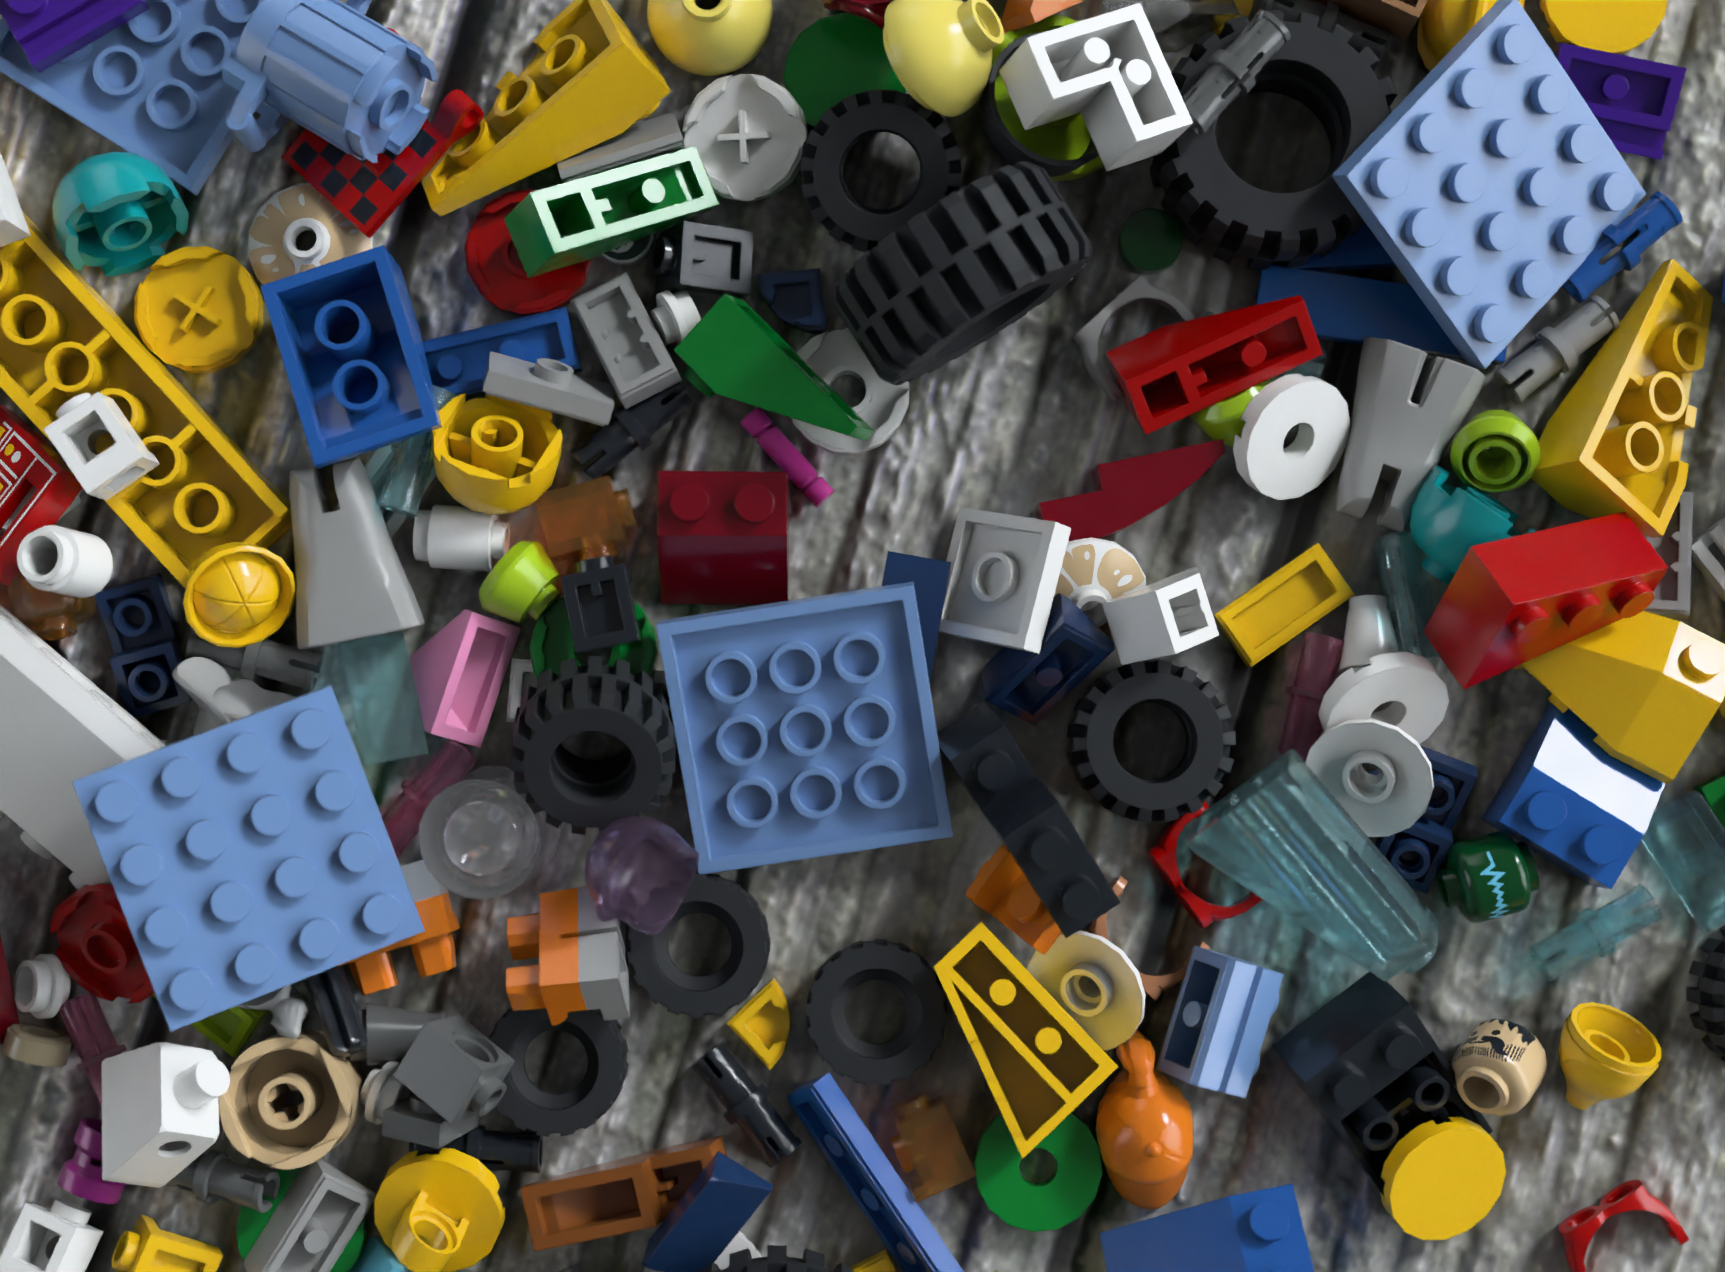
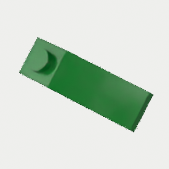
M693 146L531 192L504 218V221L526 275L530 278L606 253L715 209L719 202L698 151Z
M724 294L674 349L688 364V367L683 371L685 377L699 391L710 398L716 393L865 441L875 432L743 300Z

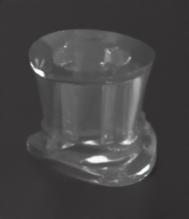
M486 766L466 773L453 785L446 787L432 799L426 807L419 824L418 841L420 853L427 869L440 884L451 892L465 898L492 899L512 892L520 885L540 875L551 864L560 847L562 824L557 829L546 823V811L542 810L536 814L532 812V809L526 803V793H517L513 784L514 771L508 767Z

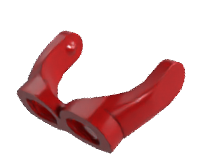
M1205 801L1202 803L1204 807L1193 814L1186 813L1179 816L1178 820H1173L1164 830L1157 845L1146 852L1157 871L1172 889L1190 917L1201 929L1206 928L1212 922L1230 919L1245 913L1270 894L1266 885L1263 884L1258 888L1252 889L1249 894L1237 903L1228 906H1217L1200 899L1184 886L1176 860L1177 842L1179 834L1186 824L1194 818H1199L1209 807Z
M1630 1180L1620 1184L1602 1197L1600 1206L1583 1208L1562 1221L1558 1227L1564 1239L1565 1256L1570 1272H1586L1584 1260L1593 1235L1607 1218L1619 1213L1632 1210L1656 1213L1666 1227L1669 1236L1679 1246L1688 1242L1689 1239L1673 1213L1663 1202L1648 1192L1639 1180Z

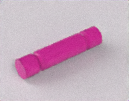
M759 407L755 408L740 424L753 438H757V443L781 470L788 472L790 480L799 489H804L803 494L816 508L819 507L835 491L823 477H818V472L778 427L771 425L772 421Z

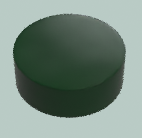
M1156 208L1142 209L1132 214L1124 223L1118 237V250L1124 263L1133 271L1145 275L1158 274L1171 267L1178 258L1183 246V233L1177 220L1174 217L1170 218L1166 211Z

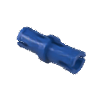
M1657 191L1650 196L1648 201L1629 214L1617 226L1610 224L1602 232L1605 238L1562 285L1564 290L1575 301L1582 303L1588 299L1591 293L1622 269L1631 271L1641 262L1640 254L1652 246L1670 229L1683 222L1678 208L1666 195ZM1637 230L1639 232L1637 237L1602 265L1599 263L1603 256L1624 241L1634 231Z

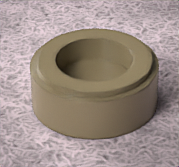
M17 1023L7 1028L1 1052L9 1058L27 1064L44 1067H62L67 1064L73 1041L69 1035L54 1028L36 1024Z

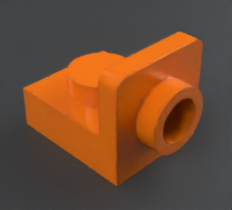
M1001 845L990 860L985 862L979 869L976 879L967 889L965 895L973 903L1045 956L1062 932L1006 847Z

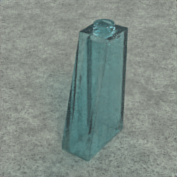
M1293 748L1208 808L1199 818L1193 819L1186 844L1196 855L1386 982L1402 970L1407 974L1413 973L1426 965L1434 956L1438 947L1439 920Z

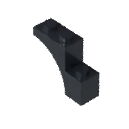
M985 701L937 732L942 754L961 784L988 820L1065 938L1070 937L1121 903L1059 802L1036 776L1004 723Z

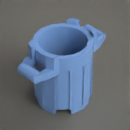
M263 0L256 7L243 29L235 59L228 56L221 67L223 82L240 91L232 109L226 115V124L241 144L251 152H257L265 147L267 141L275 136L290 119L359 160L367 159L372 163H378L376 154H382L386 149L396 155L400 154L417 136L426 121L430 109L421 105L420 102L425 78L437 83L434 62L424 55L422 48L365 16L372 0H347L345 4L339 0ZM255 111L261 114L257 121L252 116Z

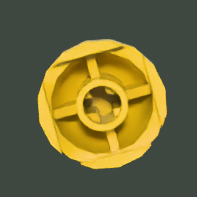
M466 393L452 398L438 411L442 428L432 431L431 448L437 479L456 502L472 511L491 515L510 514L530 507L552 486L561 457L563 439L561 429L559 428L558 430L552 423V412L487 394L485 398H475L466 402Z

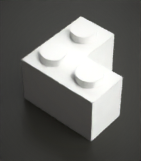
M1140 3L1028 37L999 71L1025 130L1081 113L1106 171L1161 154L1193 124Z

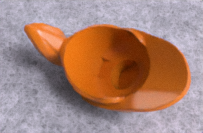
M1137 1029L1129 1040L1116 1047L1117 1058L1121 1061L1123 1069L1108 1085L1099 1102L1096 1134L1103 1162L1117 1192L1128 1202L1139 1208L1154 1210L1161 1208L1172 1200L1185 1180L1189 1163L1193 1156L1194 1121L1190 1103L1184 1098L1182 1091L1165 1075H1162L1154 1068L1155 1050L1151 1042Z

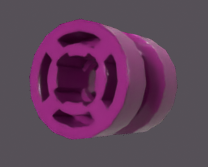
M84 1118L80 1121L74 1136L77 1146L72 1159L64 1162L57 1179V1184L62 1189L78 1197L98 1203L116 1204L120 1201L126 1183L102 1180V1120Z

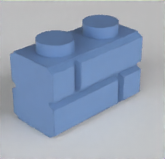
M1193 945L1186 974L1179 990L1156 1069L1198 1087L1246 1098L1251 1079L1256 1074L1260 1065L1259 1053L1270 1018L1278 1007V992L1284 974L1240 958Z

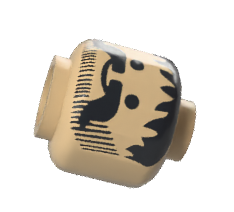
M1495 1018L1479 1023L1469 1033L1454 1054L1451 1067L1455 1072L1457 1085L1455 1088L1463 1101L1476 1111L1499 1116L1515 1114L1529 1102L1543 1081L1548 1065L1545 1050L1535 1035L1524 1026L1513 1021Z

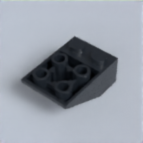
M1374 968L1272 1045L1316 1109L1379 1193L1381 1192L1383 1195L1385 1182L1381 1178L1384 1162L1397 1142L1418 1125L1431 1120L1438 1125L1443 1122H1452L1448 1117H1464L1481 1125L1489 1134L1493 1132L1482 1113L1472 1109L1459 1095L1455 1088L1457 1085L1454 1070L1411 1004Z

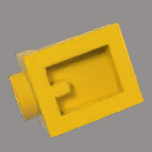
M140 1214L132 1232L125 1230L120 1236L113 1253L112 1268L115 1269V1272H216L223 1254L218 1246L158 1228L154 1218Z

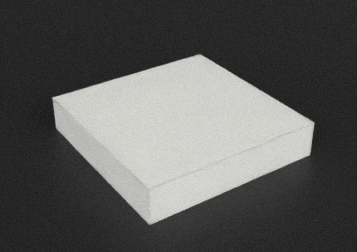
M960 507L946 558L947 562H951L939 633L1039 654L1071 528L1053 521Z

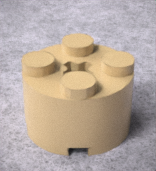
M301 1029L297 1039H290L280 1034H275L251 1046L239 1055L229 1071V1088L219 1099V1115L222 1127L237 1151L249 1159L252 1157L261 1163L270 1165L272 1168L283 1170L296 1169L319 1160L343 1142L353 1131L363 1116L364 1105L360 1103V1094L364 1078L357 1061L351 1062L350 1056L339 1058L330 1052L323 1031ZM290 1089L292 1091L300 1090L304 1102L300 1105L296 1103L287 1106L283 1100V1094Z

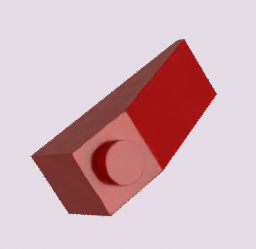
M1298 295L1162 326L1105 352L1119 389L1122 392L1126 406L1145 435L1319 357L1323 355L1305 301Z

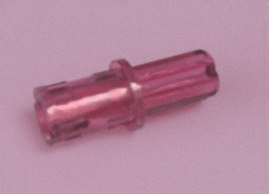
M1304 632V642L1293 687L1286 686L1284 693L1290 695L1278 744V752L1281 755L1300 761L1307 760L1310 747L1320 737L1322 726L1318 713L1324 694L1334 682L1341 649L1344 644L1343 640L1312 632Z
M452 740L446 741L413 781L405 779L400 784L403 792L381 816L397 857L402 855L403 850L432 816L440 817L444 813V808L441 805L476 765L474 755L461 743Z
M85 993L61 1005L60 1014L82 1062L76 1065L78 1072L85 1070L102 1109L101 1062L106 1058L122 1054L127 1048L125 1044L117 1045L97 997L92 993Z

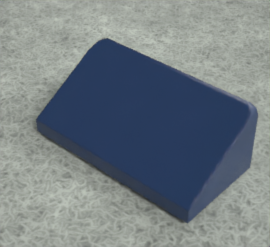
M1058 593L1053 598L1039 654L1003 647L986 663L982 671L984 700L1036 725L1115 650L1114 642L1070 599Z
M718 1151L650 1237L642 1265L651 1270L661 1272H699L710 1263H714L772 1191L773 1185Z

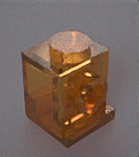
M920 1093L901 1101L891 1108L900 1133L890 1137V1141L905 1174L915 1169L919 1174L918 1177L910 1180L911 1190L917 1203L976 1176L973 1163L942 1095L929 1101L926 1093Z

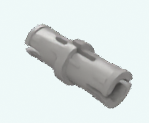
M1597 295L1591 296L1584 305L1555 328L1547 326L1535 334V343L1503 368L1496 370L1493 375L1499 388L1506 383L1509 385L1523 374L1522 379L1503 392L1512 402L1521 404L1528 395L1557 372L1568 373L1577 366V357L1620 325L1617 315L1613 311L1606 317L1604 315L1599 317L1590 325V322L1610 307L1601 297Z

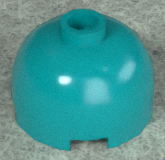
M108 152L90 156L70 170L62 178L55 190L52 209L55 233L65 256L72 266L80 271L83 265L99 266L105 276L112 277L139 271L155 263L161 256L165 255L160 245L168 241L176 231L184 235L188 229L189 212L168 175L160 166L136 153Z
M1435 465L1422 484L1413 503L1409 525L1414 542L1427 555L1421 566L1430 574L1449 585L1471 546L1523 534L1512 526L1519 517L1517 513L1488 493L1476 490L1463 483L1461 488L1450 486L1445 481L1451 473L1447 469ZM1530 527L1525 534L1536 532L1538 530Z

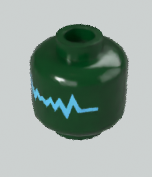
M1502 831L1453 844L1445 858L1446 869L1436 872L1438 888L1446 907L1457 906L1461 914L1472 923H1481L1526 909L1530 903L1531 892L1539 889L1537 868L1528 846L1523 841L1516 843L1508 834Z

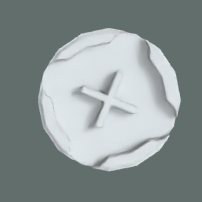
M755 74L729 75L714 80L696 95L685 115L683 125L685 147H696L714 192L726 199L754 202L775 196L794 181L800 170L801 157L804 155L807 144L805 142L809 136L804 111L792 94L769 78Z

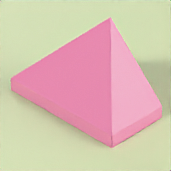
M465 609L409 657L423 731L481 748L521 628Z

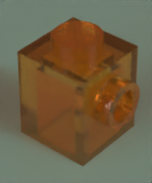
M610 476L544 492L536 500L549 555L556 562L580 557V561L603 556H613V559L619 556L617 546L630 543L627 527L637 525L628 488L617 490L615 482Z

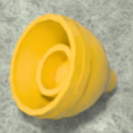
M1589 1002L1577 1005L1566 1017L1558 1043V1062L1566 1080L1565 1098L1575 1108L1587 1110L1593 1104L1600 1101L1624 1098L1635 1092L1658 1068V1063L1661 1060V1047L1656 1037L1641 1022L1628 1013L1610 1005Z

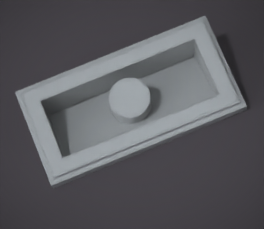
M667 113L633 124L625 132L558 162L557 166L562 182L566 183L686 149L675 115Z
M322 1159L302 1167L245 1258L244 1268L246 1272H330L376 1198L375 1192Z

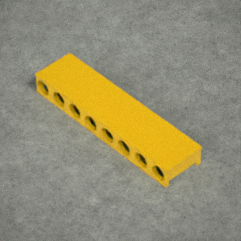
M23 212L31 236L0 247V387L50 442L51 440L43 429L59 419L56 411L70 399L83 393H90L92 396L100 392L115 401L148 451L153 453L160 464L107 501H104L185 589L191 568L200 556L215 546L230 542L250 543L269 550L292 529L290 502ZM103 433L97 438L95 449L98 454L113 445L112 435L110 433Z

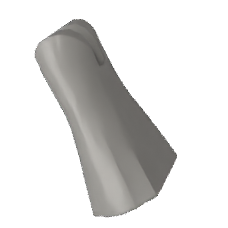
M1365 337L1358 369L1349 437L1338 485L1336 512L1361 519L1369 507L1378 479L1380 478L1386 480L1388 485L1382 497L1377 525L1402 533L1409 523L1412 506L1422 484L1434 466L1439 465L1454 435L1476 400L1486 380L1484 374L1476 368L1442 357L1425 361L1426 352L1393 340Z
M359 457L333 464L335 493L340 509L332 512L329 510L322 476L315 466L290 471L289 501L295 562L297 645L300 650L404 630L425 623L415 594L391 541L371 480Z

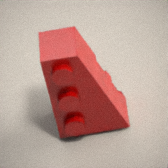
M1625 511L1471 546L1423 633L1464 690L1616 621L1639 614L1652 603L1655 597L1653 592L1669 567Z

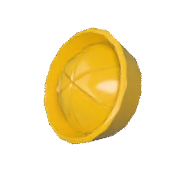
M230 542L215 546L200 556L189 572L183 599L186 620L200 638L218 647L242 648L261 642L278 631L292 613L296 597L294 576L281 557L263 547L240 542Z

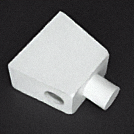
M156 1042L106 1058L101 1062L102 1180L161 1188L216 1142L219 1135L218 1097L228 1090L230 1076L225 1065L217 1060L212 1050L167 1042Z

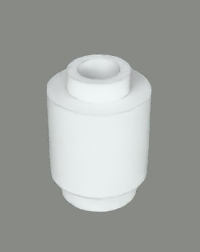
M437 504L433 506L432 511L418 510L413 528L414 558L416 561H429L431 568L491 572L497 560H500L509 551L510 525L509 522H501L499 514L491 515L472 511L465 506Z
M56 525L44 526L29 533L22 540L17 551V564L20 572L33 587L43 591L78 598L90 597L105 587L112 573V554L107 544L101 538L93 534Z

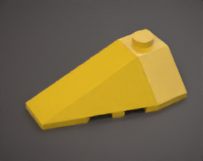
M574 0L551 20L533 40V43L540 51L522 73L517 77L514 73L508 71L495 86L500 93L492 109L474 130L454 142L421 180L431 209L441 217L625 132L637 120L650 116L657 109L661 100L671 92L655 61L607 0Z
M1674 259L1666 260L1662 263L1619 323L1620 325L1612 332L1547 422L1538 441L1540 461L1534 469V475L1531 477L1565 509L1592 518L1625 511L1640 532L1652 538L1664 535L1686 486L1689 464L1680 461L1685 430L1695 427L1697 408L1689 405L1693 372L1702 369L1704 366L1714 298Z
M1642 611L1630 618H1623L1513 667V669L1525 668L1552 693L1547 699L1562 713L1570 709L1598 735L1593 741L1606 753L1667 785L1678 774L1721 705L1725 694V644L1680 621Z

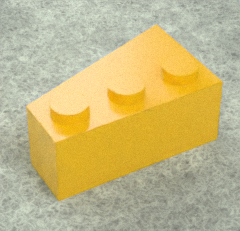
M980 922L934 966V969L1023 1159L1118 1066L992 932Z

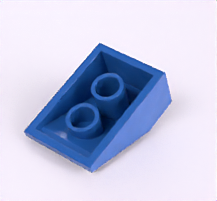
M384 245L260 286L312 460L317 469L442 428L419 325L402 270Z
M1550 703L1481 820L1497 830L1508 834L1515 841H1523L1530 850L1587 885L1612 889L1644 836L1665 783L1610 756L1593 741L1598 734L1570 709L1562 713Z
M1293 1184L1224 1197L1099 1233L1107 1272H1315Z

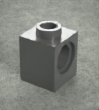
M457 1014L426 1022L393 1076L452 1124L478 1114L484 1116L499 1103L507 1088L503 1080L515 1060L462 1016Z

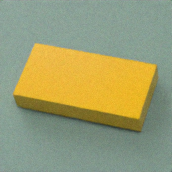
M1316 543L1219 610L1213 617L1249 668L1355 594L1320 544Z

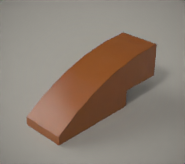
M723 1135L601 1163L522 1186L520 1190L534 1252L657 1227L672 1211L715 1154L719 1151L727 1156Z

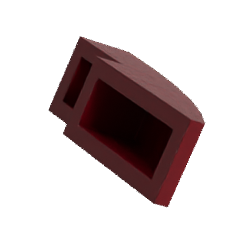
M1221 439L1098 464L1091 471L1095 492L1041 502L1035 508L1037 519L1053 521L1070 527L1071 532L1068 541L1090 537L1098 539L1108 538L1155 513L1198 480L1226 452L1224 441Z

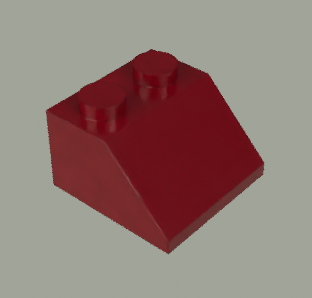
M658 471L657 539L661 604L763 605L788 601V472Z

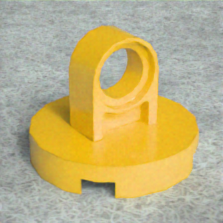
M441 1148L439 1154L417 1156L418 1150L405 1154L389 1168L374 1200L375 1225L384 1243L394 1252L399 1261L413 1272H454L474 1266L491 1252L505 1221V1208L502 1209V1202L497 1194L500 1185L496 1176L477 1158L452 1148Z

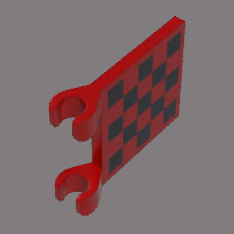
M388 28V29H390L391 31H393V32H395L396 34H398L394 29ZM456 89L452 90L444 98L433 122L431 123L426 119L417 136L400 154L396 155L386 149L382 154H376L378 163H372L367 159L359 160L307 129L301 133L281 158L364 235L371 238L450 146L480 124L484 112L463 91Z

